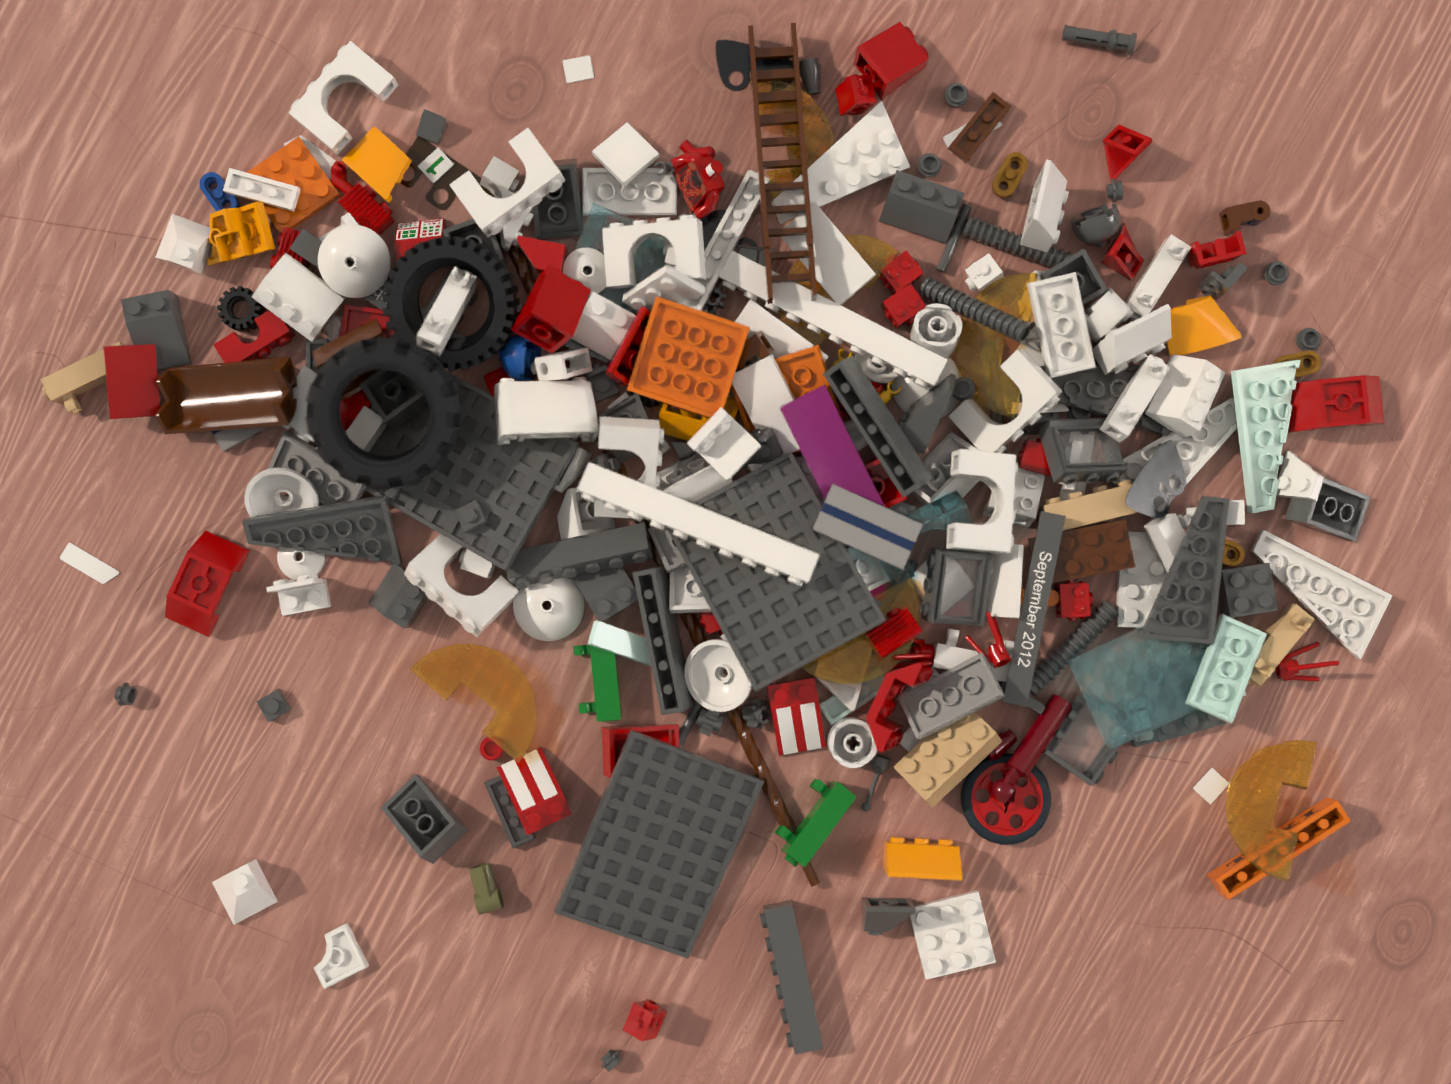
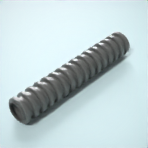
M973 216L968 217L962 232L964 237L969 235L970 239L977 238L978 242L982 240L984 244L991 243L992 247L996 245L998 249L1005 248L1006 252L1010 250L1012 254L1018 253L1019 257L1024 255L1026 259L1032 258L1033 262L1038 260L1039 264L1046 263L1047 267H1054L1072 256L1070 251L1066 253L1062 248L1057 250L1056 246L1050 247L1048 252L1020 245L1022 234L1016 235L1015 231L1010 233L1006 228L1002 230L1001 226L996 228L993 223L988 225L987 221L980 222L979 218L974 220Z
M928 277L920 287L921 297H926V299L932 300L934 303L947 305L952 308L953 312L958 311V314L971 318L972 321L977 320V323L984 324L985 327L990 326L991 330H997L998 333H1003L1004 336L1010 335L1011 339H1016L1019 343L1023 342L1029 334L1030 323L1023 322L1022 319L1017 320L1015 316L1010 317L1009 313H1004L1002 310L997 311V308L991 307L990 304L986 303L984 305L983 301H978L977 298H972L968 294L965 295L964 292L952 289L951 286H946V284L940 283L938 280Z
M1103 601L1101 603L1102 606L1096 608V612L1090 613L1091 617L1085 618V623L1081 622L1080 627H1076L1075 632H1071L1069 634L1070 637H1066L1064 639L1065 642L1059 644V648L1053 649V654H1048V659L1044 658L1043 663L1037 665L1038 668L1034 670L1030 693L1033 696H1037L1039 690H1044L1043 686H1048V681L1054 680V675H1059V671L1061 669L1064 670L1065 665H1069L1071 663L1070 660L1076 658V654H1081V649H1086V644H1091V639H1096L1098 637L1097 634H1101L1103 632L1102 629H1106L1108 623L1114 621V617H1119L1118 611L1109 602Z

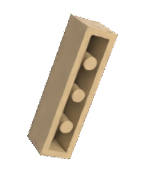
M1131 479L1116 482L1117 487L1110 489L1107 488V485L1092 488L1093 493L1084 495L1083 491L1069 494V499L1061 501L1060 497L1046 499V504L1040 506L1041 511L1066 516L1063 531L1137 513V511L1132 510L1125 504L1127 493L1133 484Z

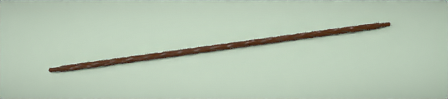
M512 245L509 251H507L508 255L515 265L525 291L529 295L536 280L533 278L531 268L519 245ZM564 344L559 349H557L555 353L568 351L569 349L566 346V344ZM569 360L565 361L566 368L570 367ZM580 375L570 377L567 379L568 381H572V378L580 377ZM601 449L603 454L610 453L613 459L616 458L609 449ZM620 463L621 469H618L616 473L629 478L624 464ZM641 519V522L635 520L636 524L645 522L647 528L652 527L650 526L651 521ZM651 537L653 560L657 567L664 566ZM667 573L670 585V573ZM679 613L685 627L689 631L694 646L696 647L707 641L695 614ZM739 707L725 711L737 732L749 762L754 768L756 777L764 781L762 790L770 802L779 825L785 826L794 833L797 829L794 821L787 811L785 802L775 782L772 780L770 771L755 744L753 735L749 727H747ZM809 861L806 867L802 868L812 887L820 882Z

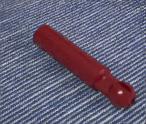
M1056 694L1050 696L1045 704L1042 714H1038L1008 760L1009 772L1005 778L998 779L993 784L992 794L996 800L1005 803L1015 797V784L1020 777H1028L1071 711L1072 705Z

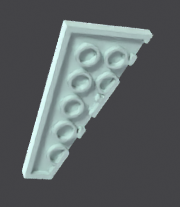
M1301 359L1231 371L1248 513L1273 510L1275 507L1279 484L1277 479L1279 465H1282L1283 462L1281 452L1283 443H1286L1292 411L1290 401L1292 390H1295L1297 381H1294L1296 368H1299Z

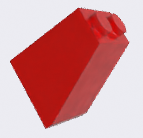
M899 22L859 45L853 64L861 75H871L874 91L883 100L923 70L928 64L929 54L924 46L918 45L914 40V34L907 26L904 27Z
M549 265L539 274L512 325L511 331L551 354L554 353L574 336L591 289L584 286L580 281L567 276L560 269Z

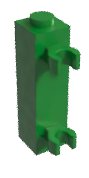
M591 645L573 646L574 656L591 654L595 702L579 704V714L596 712L597 722L621 720L622 708L617 654Z
M814 779L809 787L820 794L821 797L796 831L792 833L785 826L780 825L774 832L787 842L781 851L786 854L784 859L792 866L806 867L857 796L841 783L832 781L827 787L821 780Z

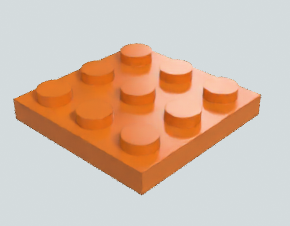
M299 136L246 172L297 186L301 189L295 212L264 204L266 214L279 233H283L284 227L296 228L341 197Z

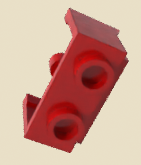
M1237 231L1228 238H1218L1215 241L1199 244V241L1193 242L1189 245L1191 249L1187 256L1190 268L1201 269L1234 261L1240 255L1247 253L1241 231Z

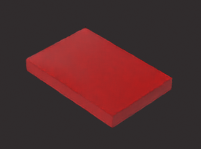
M155 344L103 346L109 418L121 419L155 416L156 412L160 409L159 388L156 383L158 374Z

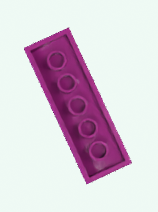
M825 384L780 407L825 499L833 484L885 507Z

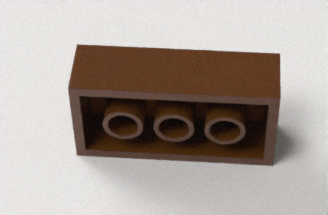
M1126 519L1062 532L1052 583L1134 568L1135 563ZM1036 537L1027 539L1031 558Z

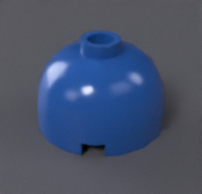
M518 334L509 338L504 347H501L498 356L505 373L510 378L518 381H533L535 377L531 376V364L535 362L536 357L541 356V347Z

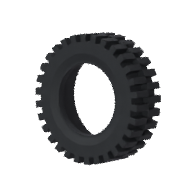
M457 236L430 239L415 245L416 247L408 249L404 253L405 256L398 258L395 262L397 266L388 273L391 278L385 281L384 284L387 294L382 295V302H387V307L383 308V315H388L390 320L386 322L387 328H393L395 334L391 335L392 338L402 339L417 345V334L425 321L419 307V294L428 276L440 268L457 266L473 272L480 278L489 295L488 316L481 328L474 334L463 338H449L440 357L433 355L442 363L444 368H448V371H455L460 368L464 370L471 366H477L496 354L513 332L511 328L519 314L517 306L520 305V299L516 297L518 287L513 284L512 279H514L512 272L508 273L506 269L508 265L505 261H500L497 258L499 255L495 251H489L487 249L488 246L482 243H475L476 240L463 239Z

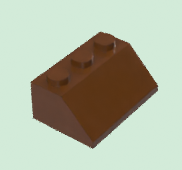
M377 318L312 351L316 367L320 369L330 356L345 346L363 339L388 338ZM380 369L368 370L353 378L345 388L341 401L361 391L362 388L359 384Z

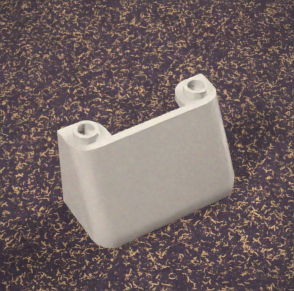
M585 377L572 378V381H514L513 378L500 379V383L494 386L497 445L510 444V440H516L517 437L519 442L524 439L571 438V440H577L580 436L581 442H594L599 435L592 384Z

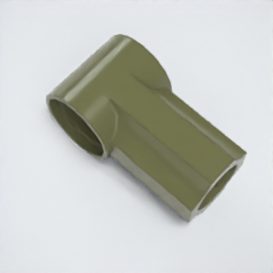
M490 863L470 868L469 872L475 890L474 902L478 914L481 915L504 908L502 894L499 887H496Z

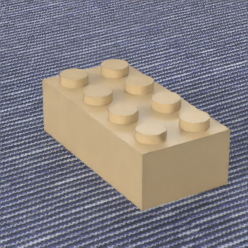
M974 712L922 739L894 768L933 808L988 756L1002 740Z

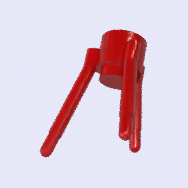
M986 612V617L996 642L987 649L988 654L969 635H966L965 639L979 654L982 652L985 654L989 664L992 663L994 668H999L1008 664L1011 661V657L1005 648L996 618L992 617L990 612Z
M911 639L908 643L916 645L912 646L911 654L893 655V659H912V661L888 665L887 670L904 668L926 660L934 661L935 651L933 645L925 644L924 639Z
M1315 642L1288 653L1275 668V672L1279 679L1283 678V681L1318 682L1320 681L1319 677L1295 674H1299V670L1336 666L1340 663L1339 661H1327L1298 665L1296 659H1291L1319 647L1320 643Z

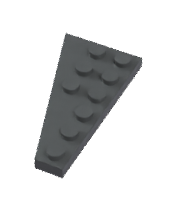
M1128 365V368L1117 374L1115 371H1112L1105 375L1101 367L1096 366V368L1051 378L1063 391L1058 396L1060 399L1058 403L1107 418L1139 365ZM1040 366L1046 373L1045 366ZM1147 405L1134 427L1166 437L1170 435L1169 429L1145 414L1148 408Z
M386 495L244 518L242 521L248 544L274 548H294L296 551L308 550L316 551L318 554L347 558L359 557L376 562L381 560L393 562L392 564H402Z
M1201 497L1139 637L1204 644L1214 643L1229 498Z

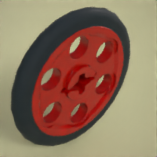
M1005 753L999 760L995 759L990 762L989 758H984L967 775L961 791V806L964 817L970 827L982 838L1000 845H1014L1033 837L1043 827L1051 807V791L1048 781L1036 765L1028 777H1026L1025 785L1019 787L1015 784V797L1011 802H1007L1006 806H1004V802L994 798L992 794L994 782L990 778L991 772L998 769L1002 772L1003 778H1005L1010 770L1007 762L1012 753ZM986 789L988 791L989 797L986 802L981 803L977 800L976 793L978 790ZM1028 795H1032L1036 799V805L1032 809H1027L1024 806V798ZM990 811H994L998 815V821L994 825H989L986 822V815ZM1018 814L1021 817L1022 824L1020 827H1011L1009 820L1012 815Z

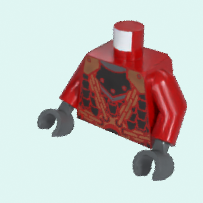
M685 153L672 158L671 162L658 161L654 164V167L661 165L664 167L663 172L657 174L658 176H666L674 168L675 171L672 173L690 212L693 213L691 215H694L695 218L701 220L716 210L720 193L725 188L724 181L720 175L723 171V166L719 161L713 160L710 156L703 158L701 154ZM681 214V215H679V217H678L677 220H680V216L688 215V214Z

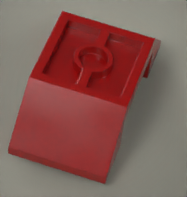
M1361 375L1318 379L1296 383L1295 390H1292L1290 401L1292 411L1288 433L1351 425L1385 424L1379 376Z
M205 530L187 551L168 591L165 618L210 637L220 616L215 613L234 571H241L250 550Z
M933 661L918 662L886 673L866 716L877 751L883 753L894 748V746L898 747L904 735L901 733L904 726L887 718V716L893 714L897 705L894 703L897 694H902L906 684L914 687L929 681L934 671L931 668Z

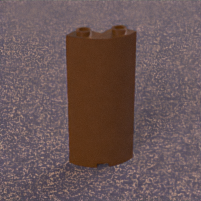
M290 357L166 368L156 380L166 402L156 412L155 417L165 434L289 425L294 417L297 406V399H293V388L298 387L297 378Z

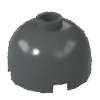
M1107 204L1092 208L1081 213L1083 218L1076 221L1074 217L1070 221L1078 239L1085 244H1096L1097 247L1109 244L1110 238L1116 235L1121 224L1120 213L1116 204H1112L1110 209H1108Z

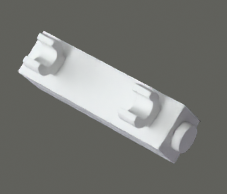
M1172 234L1164 240L1125 301L1134 312L1127 320L1133 322L1151 312L1191 249V246Z
M457 267L453 268L417 334L418 347L440 357L476 289L477 276L468 270H461Z
M1151 354L1140 363L1099 430L1119 443L1127 438L1171 367L1166 365L1161 358Z
M1176 513L1166 514L1164 517L1155 518L1144 525L1167 573L1185 535L1183 528L1189 526L1192 520L1190 514L1182 516V514L1176 515Z
M948 628L945 644L934 643L935 656L932 667L949 670L979 653L956 647L960 630ZM1004 640L1005 648L1010 657H1012L1014 642ZM1010 662L999 668H994L991 663L990 666L997 680L1006 682Z

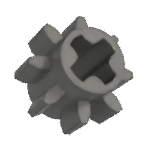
M719 285L717 288H713L710 294L714 295L716 302L711 303V300L708 298L703 310L717 312L719 307L725 309V304L721 300L727 299V294H721V285Z
M610 453L593 458L595 465L616 473L618 469H621L618 459H613Z
M750 699V703L744 705L742 717L745 721H748L747 727L763 729L764 724L770 721L772 713L770 707L766 706V700Z
M701 708L695 725L700 726V733L710 737L711 732L718 734L724 717L719 715L720 712Z

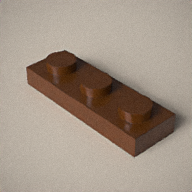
M992 92L950 144L948 150L967 163L1010 110L1011 105Z

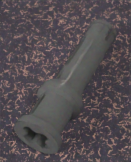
M1068 25L1064 26L1062 41L1106 47V50L1109 52L1118 50L1127 52L1128 55H1132L1137 38V33H1132L1131 35L1117 33V30L1114 29L1109 32Z

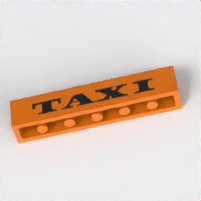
M1326 797L1206 875L1219 895L1230 900L1348 824L1351 820L1338 800Z

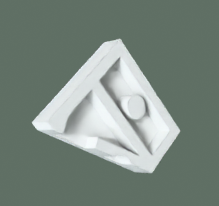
M1286 451L1278 478L1277 496L1317 501L1324 477L1312 470V467L1300 460L1295 453Z

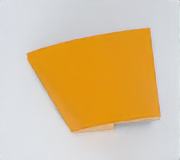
M375 126L342 159L351 170L388 203L393 198L390 193L394 185L401 183L404 173L412 162L405 153Z
M263 201L238 208H226L210 214L208 243L212 244V257L208 258V266L238 260L275 249Z
M1211 295L1186 300V305L1171 308L1172 338L1167 341L1170 357L1173 354L1185 355L1242 338L1240 331L1236 329Z

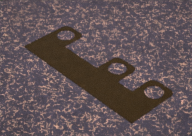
M417 137L406 153L412 160L410 167L415 171V176L412 180L401 181V184L407 188L413 187L423 173L418 168V165L437 149L422 138ZM448 155L446 156L454 165L434 183L426 195L427 201L440 210L447 209L456 196L450 184L467 171H470ZM470 171L480 185L482 178ZM480 185L485 193L493 195L487 188ZM439 188L445 189L448 193L447 201L444 203L435 202L433 199L435 190Z

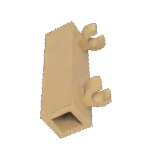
M117 342V343H115V344H113V345H111V346H115V345H125V344L120 343V342ZM103 349L40 379L44 386L42 391L45 397L59 404L64 403L68 412L72 411L73 414L82 411L83 408L76 396L106 382Z
M1287 604L1264 632L1267 635L1248 681V686H1261L1272 675L1278 664L1315 620L1297 604Z

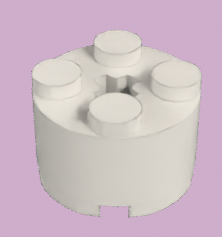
M1111 288L1100 295L1101 298L1092 302L1084 310L1089 336L1097 344L1112 331L1118 329L1117 326L1121 322H1125L1134 313Z
M929 304L925 306V309L916 314L910 333V341L944 358H949L957 346L962 331L961 318L947 305Z
M843 718L837 721L828 733V749L833 758L845 767L859 768L868 763L876 754L877 748L869 725L859 718ZM854 736L858 744H854L853 748H850L846 741L851 740V737Z

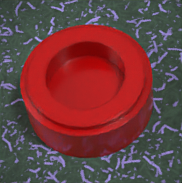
M489 736L480 744L482 757L490 761L500 758L505 750L503 741L497 736Z

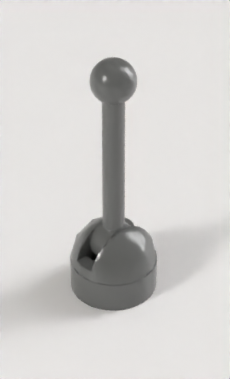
M875 754L872 758L871 765L875 775L867 800L862 804V809L866 812L871 810L870 803L880 773L888 771L892 759L886 756Z

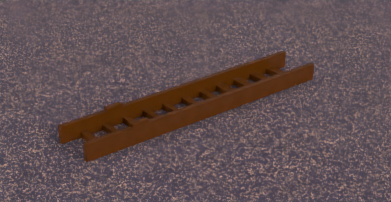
M791 23L790 47L755 49L753 25L748 26L768 304L773 303L772 283L810 281L811 301H816L817 299L796 23ZM792 58L793 68L756 71V60ZM794 80V91L758 93L757 82ZM796 102L797 113L760 115L759 104ZM798 125V136L761 138L760 126ZM799 145L800 159L763 161V147ZM801 167L802 182L765 184L764 169ZM803 190L804 204L766 207L765 192ZM804 212L805 227L768 229V214ZM806 235L807 250L770 252L771 238L769 237ZM808 258L809 273L771 275L770 260Z

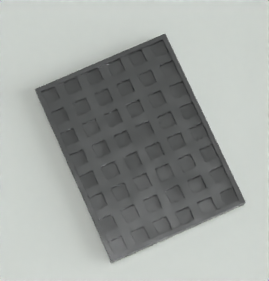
M448 372L458 391L461 415L457 439L447 459L435 472L433 471L424 477L422 481L410 486H399L390 488V490L370 489L371 487L366 485L364 490L374 496L386 495L388 504L508 572L579 444L570 438H533L518 442L517 437L516 440H510V444L497 445L495 398ZM429 405L395 429L387 425L369 453L379 456H395L414 448L428 431L430 424ZM474 500H478L488 523L469 533H465L455 510Z
M791 451L693 504L819 554L808 584L803 583L802 586L795 585L788 581V576L779 574L778 577L766 573V568L758 564L755 568L742 563L743 558L733 555V558L719 554L720 549L710 546V549H706L697 545L696 539L687 537V540L681 539L673 535V530L667 528L755 692L886 622L843 543L812 530L822 506Z
M631 730L555 906V914L689 958L764 781L753 775Z

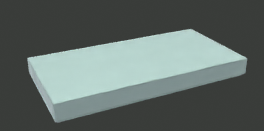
M1224 614L1219 615L1215 625L1214 643L1208 644L1185 704L1227 723H1233L1267 634Z

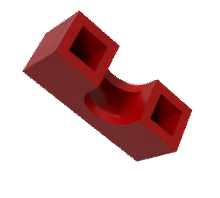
M268 310L254 319L260 331L258 338L254 342L245 343L240 335L233 332L213 345L224 363L260 360L269 356L271 350L277 346L283 347L290 343L291 338L296 334L290 325Z

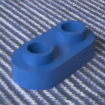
M209 172L201 177L200 189L216 211L225 209L227 202H231L230 208L240 207L236 196L223 191L225 180L219 174ZM214 183H217V188L215 190H212L211 186Z

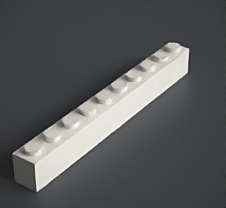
M731 251L719 274L724 287L735 291L737 288L744 292V297L754 302L757 299L765 302L764 307L777 313L778 310L787 313V319L797 324L799 321L808 324L807 329L814 333L820 334L822 331L830 335L828 339L838 345H841L842 342L850 345L852 352L863 356L865 353L873 357L871 361L879 366L884 367L887 364L893 367V372L903 378H906L907 375L915 378L914 383L925 389L928 386L934 388L947 363L946 358L817 294L816 301H811V291L795 282L772 283L773 303L768 304L765 267L734 251ZM771 270V275H780Z
M590 462L577 489L582 494L581 498L589 502L595 503L596 500L605 503V508L614 512H618L619 509L628 512V517L640 522L644 518L651 521L650 526L664 531L666 527L673 530V535L684 540H687V537H691L697 540V545L706 549H710V546L720 549L719 554L729 558H733V555L743 558L742 563L754 568L757 564L766 568V573L776 577L779 574L788 576V581L798 586H802L803 583L808 584L819 557L817 553Z

